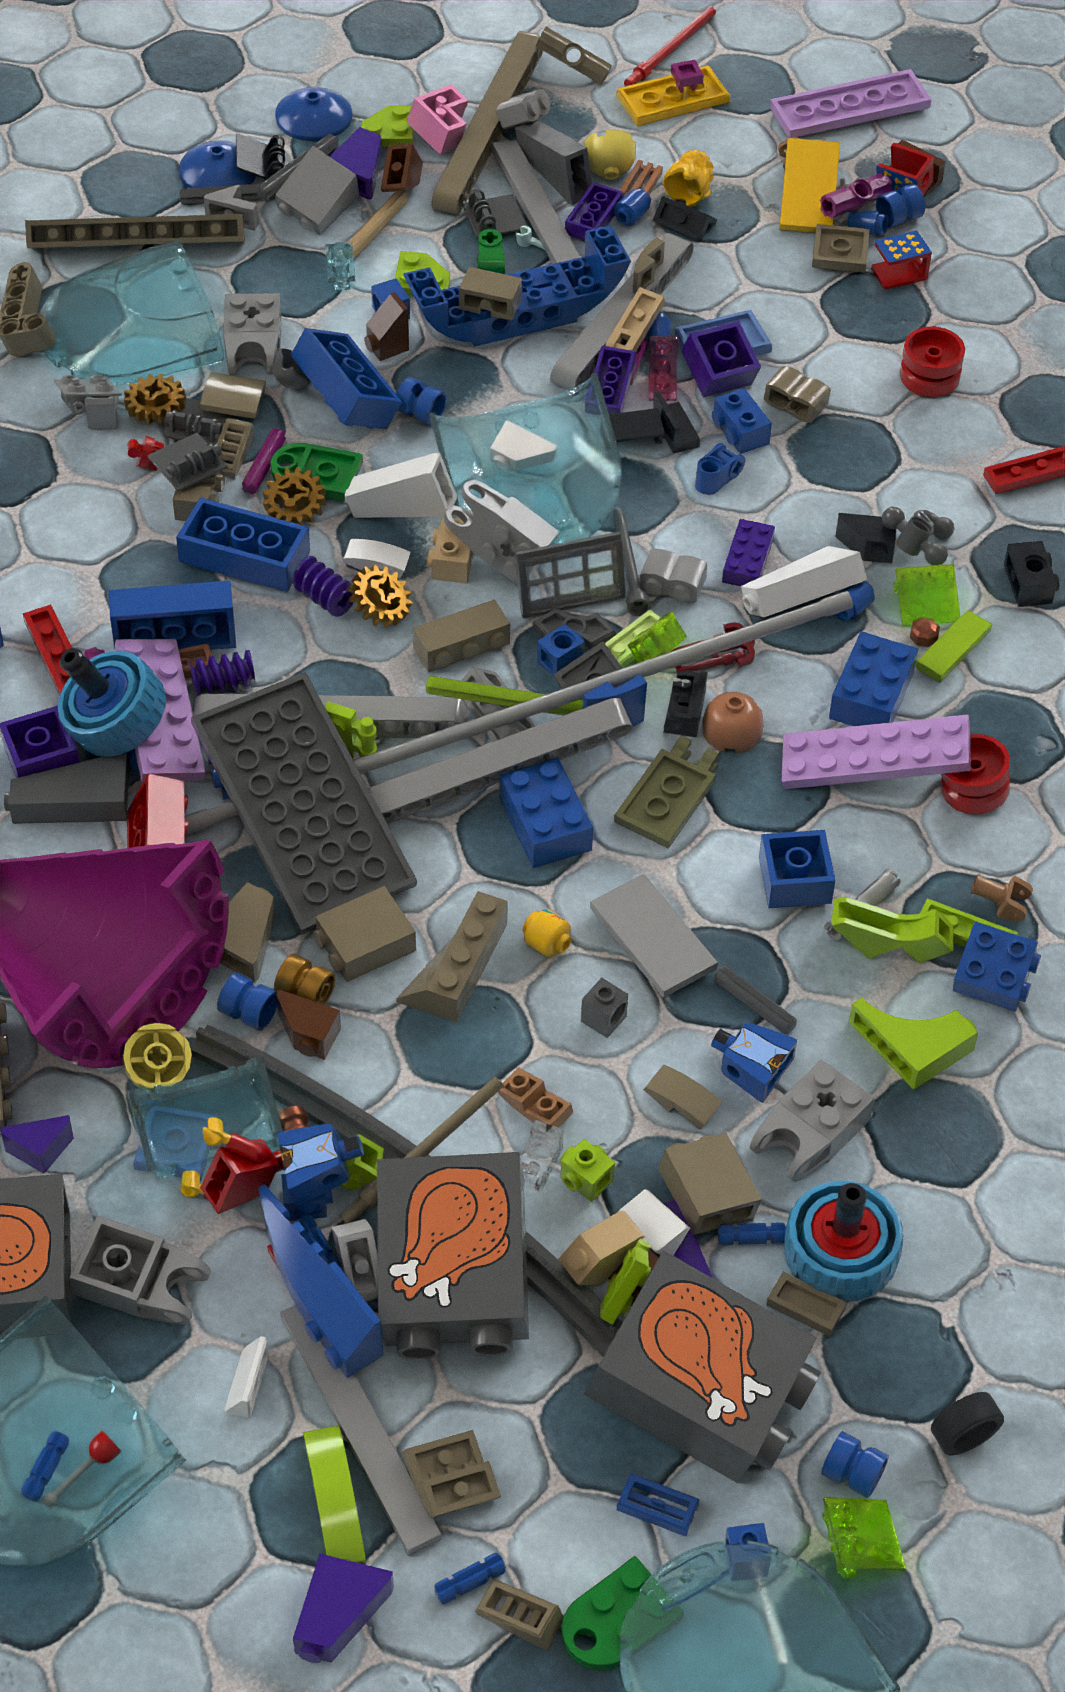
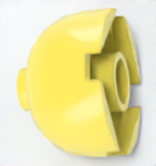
M610 129L605 130L606 135L597 137V132L591 134L586 138L584 146L587 147L590 170L598 176L613 180L631 169L636 158V142L632 140L630 133Z
M153 1023L142 1026L128 1039L125 1044L123 1064L127 1076L135 1086L146 1092L161 1093L173 1089L183 1081L190 1069L192 1053L188 1040L181 1033L177 1032L176 1028L167 1024Z

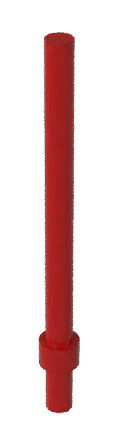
M711 6L708 7L651 58L637 65L633 73L624 80V85L629 86L645 80L651 74L653 68L716 14V10Z

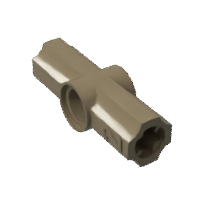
M547 26L542 31L535 45L537 48L602 85L612 67L610 63ZM572 49H577L581 53L580 59L577 62H569L567 60V54Z

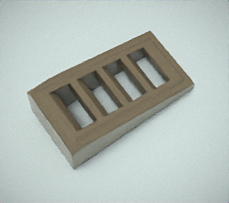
M230 418L226 419L217 442L222 450V455H219V457L224 461L233 462V464L225 463L228 468L220 471V474L236 478L254 441L252 423Z
M493 1579L475 1610L477 1615L544 1650H548L562 1625L564 1617L558 1605L496 1579ZM504 1595L507 1597L499 1612L495 1611L497 1603L501 1596ZM515 1603H519V1606L516 1609L514 1615L512 1617H509V1614L513 1609ZM529 1610H532L533 1613L527 1624L523 1623Z

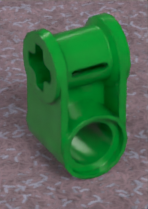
M495 229L481 231L478 236V269L505 274V254H503L501 233Z

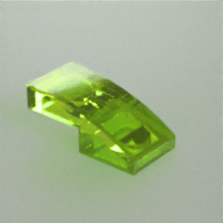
M671 611L663 615L649 629L640 632L627 646L636 661L641 663L669 653L687 635Z

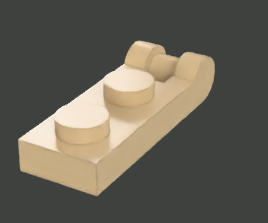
M639 287L605 346L637 351L665 304L664 296ZM622 339L628 341L626 345L620 344Z

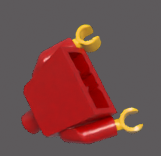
M211 1117L208 1119V1128L203 1127V1139L209 1146H217L221 1143L225 1144V1146L218 1147L202 1184H200V1174L198 1172L190 1170L182 1173L181 1192L187 1198L203 1194V1198L209 1200L217 1214L223 1213L259 1197L260 1186L265 1184L269 1188L275 1174L284 1170L281 1151L272 1152L266 1142L260 1138L249 1140L234 1132L229 1135L224 1132L223 1121L219 1118Z

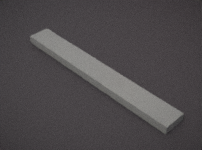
M517 140L492 143L491 151L552 264L580 258Z
M296 1305L280 1311L281 1318L337 1424L340 1426L345 1439L407 1555L409 1556L442 1540L440 1530L424 1507L408 1471L355 1374L347 1378L340 1368L335 1370L330 1365L324 1353L326 1349L320 1341L317 1343L312 1341L305 1329L306 1321Z

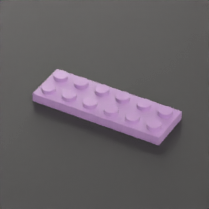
M909 69L774 98L770 100V109L788 138L927 109L931 107L932 99L913 71Z
M176 639L116 640L115 651H127L141 658L160 679L166 693V707L160 723L153 733L135 748L141 782H144L148 773L180 781H204L205 768L198 736L191 724L193 713Z
M969 715L783 734L781 782L784 789L971 771Z

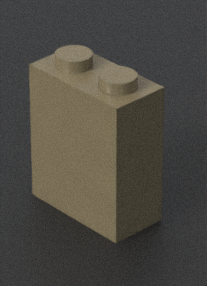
M385 886L315 916L316 931L313 932L315 941L320 949H326L333 970L336 973L340 971L347 982L416 951V931Z
M727 1133L716 1136L706 1135L697 1141L685 1144L675 1143L664 1150L658 1169L672 1197L677 1202L692 1234L696 1235L718 1229V1226L721 1224H736L754 1219L762 1199Z

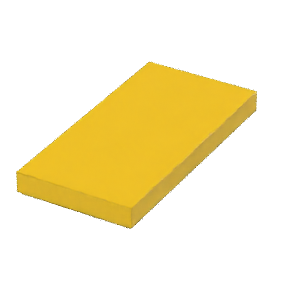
M709 65L700 67L704 78L702 84H697L696 90L686 86L683 87V92L680 93L673 76L669 75L621 87L616 91L617 98L636 126L730 102V94Z
M788 138L779 230L816 233L817 224L833 225L834 218L825 217L820 210V199L824 195L836 191L840 142Z

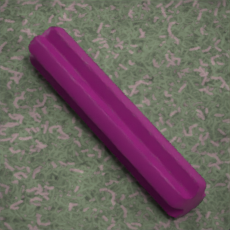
M274 428L269 433L242 482V490L245 493L255 494L271 467L273 455L282 447L286 440L284 430Z

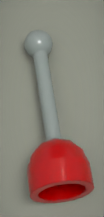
M101 1430L89 1443L90 1457L53 1492L46 1493L43 1496V1504L46 1507H54L57 1504L58 1497L94 1462L100 1464L109 1463L121 1453V1450Z

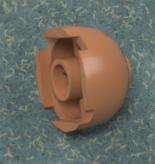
M737 691L725 692L715 697L707 705L702 720L704 738L711 746L725 752V748L735 749V753H742L752 749L760 742L764 728L762 710L756 701L747 694Z

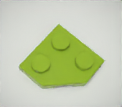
M386 106L362 121L361 128L381 135L382 147L412 144L413 128L407 123L412 106Z
M400 251L395 278L409 297H414L404 277V273L430 267L441 290L447 289L450 286V273L427 253Z

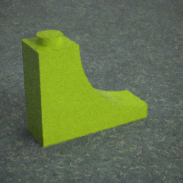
M862 997L851 1005L849 1023L913 1090L974 1051L978 1031L973 1022L968 1018H964L957 1010L933 1019L911 1020L884 1013L873 1007Z

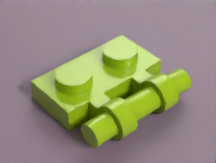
M327 701L324 707L352 759L356 753H359L360 757H364L378 752L377 745L374 742L377 737V729L373 724V719L370 717H364L361 720L357 719L356 710Z
M639 1239L635 1247L627 1251L623 1258L622 1268L618 1274L612 1275L607 1284V1292L600 1302V1318L612 1325L619 1314L624 1316L633 1301L631 1294L637 1285L642 1287L651 1272L648 1261V1251L651 1245L645 1240Z

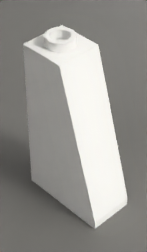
M433 453L354 476L349 488L345 492V502L350 507L354 518L443 517L446 510L454 505L457 498L440 453Z
M827 546L741 586L744 595L742 598L744 607L749 614L766 617L867 580L860 552Z

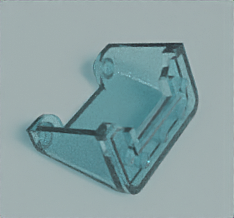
M263 1057L247 1060L245 1065L237 1067L238 1071H236L235 1066L228 1067L225 1071L166 1086L157 1085L154 1086L153 1093H151L150 1089L146 1090L145 1087L127 1092L126 1101L148 1174L155 1173L156 1179L165 1178L177 1174L175 1168L213 1159L218 1147L225 1146V1144L209 1146L205 1143L203 1127L208 1128V1119L211 1117L221 1119L224 1132L229 1135L234 1132L249 1140L260 1138L266 1142L270 1150L278 1147L276 1142L278 1141L277 1133L283 1130Z

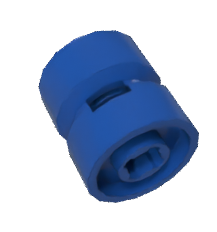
M915 184L879 195L875 203L876 211H882V214L888 215L887 228L900 225L906 219L911 221L922 217L926 208L923 194Z
M407 377L401 383L396 393L402 401L398 409L399 412L410 417L415 416V419L430 426L435 425L439 421L447 403V395L444 391L432 386L427 387L425 383L412 377Z
M234 973L228 978L220 991L217 1010L233 1019L241 1017V1022L261 1031L267 1027L277 1010V991L262 984L255 987L252 979L239 973Z
M842 1431L825 1459L821 1474L839 1484L848 1480L850 1489L868 1499L875 1490L886 1468L889 1455L872 1447L863 1450L861 1440Z

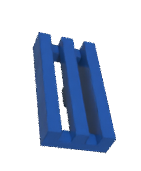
M630 1473L617 1503L616 1510L686 1537L700 1499ZM632 1488H637L639 1490L645 1491L647 1493L653 1494L668 1501L687 1507L688 1509L687 1511H684L682 1509L668 1505L662 1500L656 1499L654 1497L650 1498L645 1495L632 1491Z

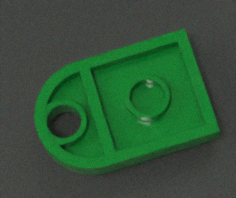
M293 443L275 452L271 459V474L273 480L276 481L274 474L277 472L281 476L285 475V468H288L290 473H295V469L300 467L302 474L309 469L313 477L318 476L321 485H324L325 498L345 501V492L349 488L353 477L358 475L362 466L363 454L308 443ZM282 463H291V464H292V465L287 466V467L280 466V464H282Z
M633 1556L571 1603L562 1621V1642L568 1655L580 1666L594 1671L611 1670L625 1663L683 1618L684 1612L640 1560ZM586 1634L593 1637L596 1644L590 1650H581L575 1645L574 1640L579 1635Z

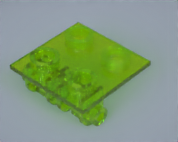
M954 564L895 569L897 581H894L893 588L894 592L898 593L902 626H911L913 621L921 617L934 619L937 623L956 622L961 617Z
M823 1498L825 1506L822 1519L826 1522L829 1533L827 1535L828 1541L833 1542L830 1545V1549L832 1552L837 1553L835 1555L836 1571L842 1575L843 1579L855 1577L857 1575L856 1569H906L886 1500Z

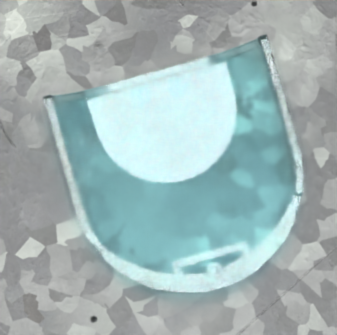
M180 240L151 247L77 274L60 285L49 296L40 312L46 317L56 336L55 344L49 349L44 350L45 355L56 367L63 366L71 371V375L78 376L80 379H90L92 375H103L110 379L114 385L138 383V377L144 380L148 379V374L158 377L160 373H163V376L223 362L225 359L224 348L213 308Z
M597 373L591 374L588 380L566 392L507 408L457 418L436 416L435 412L429 414L438 453L441 454L457 494L453 506L463 507L472 511L463 500L461 489L467 481L475 480L482 482L507 498L513 496L558 530L559 533L550 545L591 537L605 523L615 507L621 487V459ZM508 420L557 445V454L553 462L514 472L510 469L504 470L497 467L489 459L490 448L505 421ZM469 489L472 495L479 499L482 498L479 492Z
M44 1296L0 1335V1565L13 1567L35 1566L60 1560L87 1546L186 1461V1458L166 1433L47 1296ZM102 1430L118 1446L121 1453L109 1463L100 1464L94 1462L58 1497L57 1504L54 1507H46L43 1504V1496L58 1488L90 1457L89 1443ZM53 1431L61 1432L69 1437V1445L64 1454L61 1455V1460L49 1483L45 1485L41 1498L37 1502H32L21 1495V1488L26 1479L30 1478V1471L42 1449L46 1446L50 1434Z
M747 1540V1545H724L723 1541L695 1547L674 1557L654 1572L640 1588L641 1594L636 1599L631 1611H627L620 1636V1671L625 1692H901L898 1683L830 1583L805 1560L801 1558L796 1560L779 1552V1547L766 1543Z

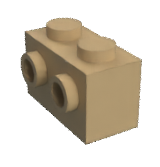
M442 517L440 528H435L433 532V545L435 549H430L427 565L432 567V579L468 583L474 552L445 525L444 517ZM453 518L455 522L464 524L461 519Z

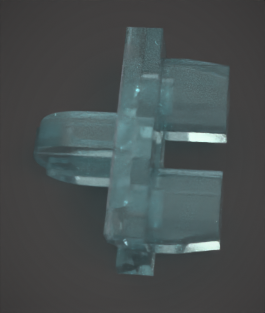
M337 242L325 244L328 283H333L334 290L336 291L349 290L350 282L356 281L352 243Z

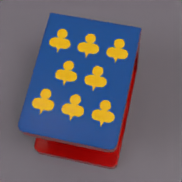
M893 143L891 145V167L879 163L876 166V175L880 173L888 175L892 181V190L894 191L898 188L915 184L924 195L934 181V156Z
M917 230L875 241V247L885 261L872 264L871 270L885 290L928 280L932 251Z

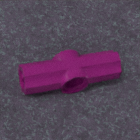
M882 173L867 179L857 178L849 186L824 195L820 199V210L825 217L828 216L830 218H835L847 212L856 213L863 206L875 202L879 195L893 191L892 181L888 175H883Z

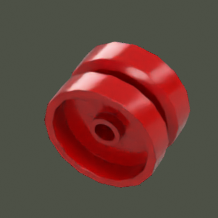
M936 326L922 327L911 332L906 337L903 349V359L900 368L902 383L908 390L926 397H941L952 393L958 387L966 350L963 340L956 333Z
M970 734L971 771L941 774V791L945 801L955 810L966 814H984L994 811L1004 804L1010 794V755L1005 745L996 738L984 734Z

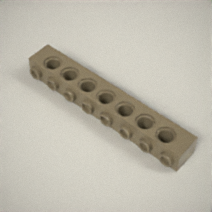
M244 214L25 220L27 248L245 241Z

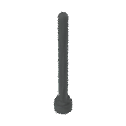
M615 508L612 514L616 532L621 534L623 562L630 591L626 597V605L631 615L642 616L651 609L649 595L640 586L624 511L621 508Z

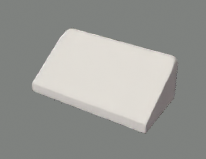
M646 1189L619 1210L627 1213L644 1234L643 1240L651 1245V1249L658 1254H661L664 1250L673 1256L690 1229Z
M260 1336L242 1350L224 1409L226 1414L244 1418L252 1416L269 1358L266 1337Z

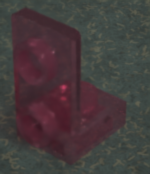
M652 336L650 339L649 401H653L654 393L659 391L665 401L677 400L676 373L679 338L677 336Z

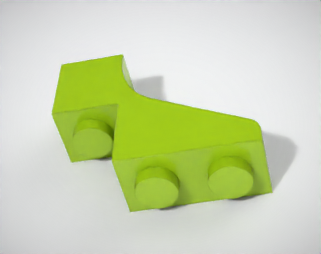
M848 897L833 899L832 926L868 959L901 947L919 963L953 952V924L937 909L919 914H898Z

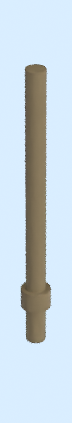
M494 1076L404 1158L426 1157L504 1087L502 1082ZM377 1182L372 1187L369 1185L358 1194L360 1197L339 1215L345 1223L354 1222L369 1207L373 1209L377 1206Z

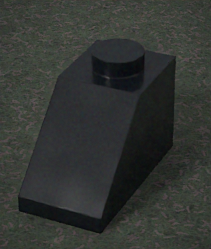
M838 513L835 535L838 540L850 550L860 552L863 561L892 564L896 544V530L886 528L882 523L881 516Z

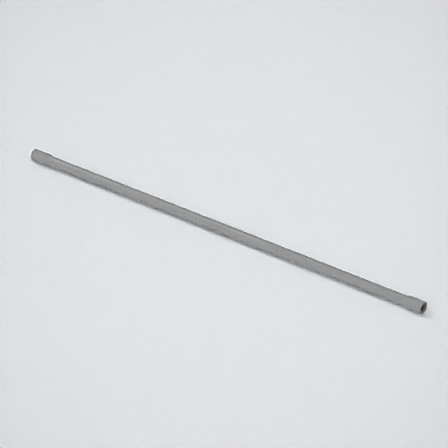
M845 591L794 611L353 761L360 774L583 699V695L607 681L615 688L639 674L644 678L823 616L827 617L853 608L852 598L849 592ZM229 802L184 816V820L188 821L186 835L210 828L216 823L239 816L233 803Z

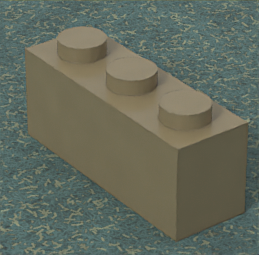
M495 599L413 627V648L428 672L445 668L453 663L470 659L476 655L510 644V622Z

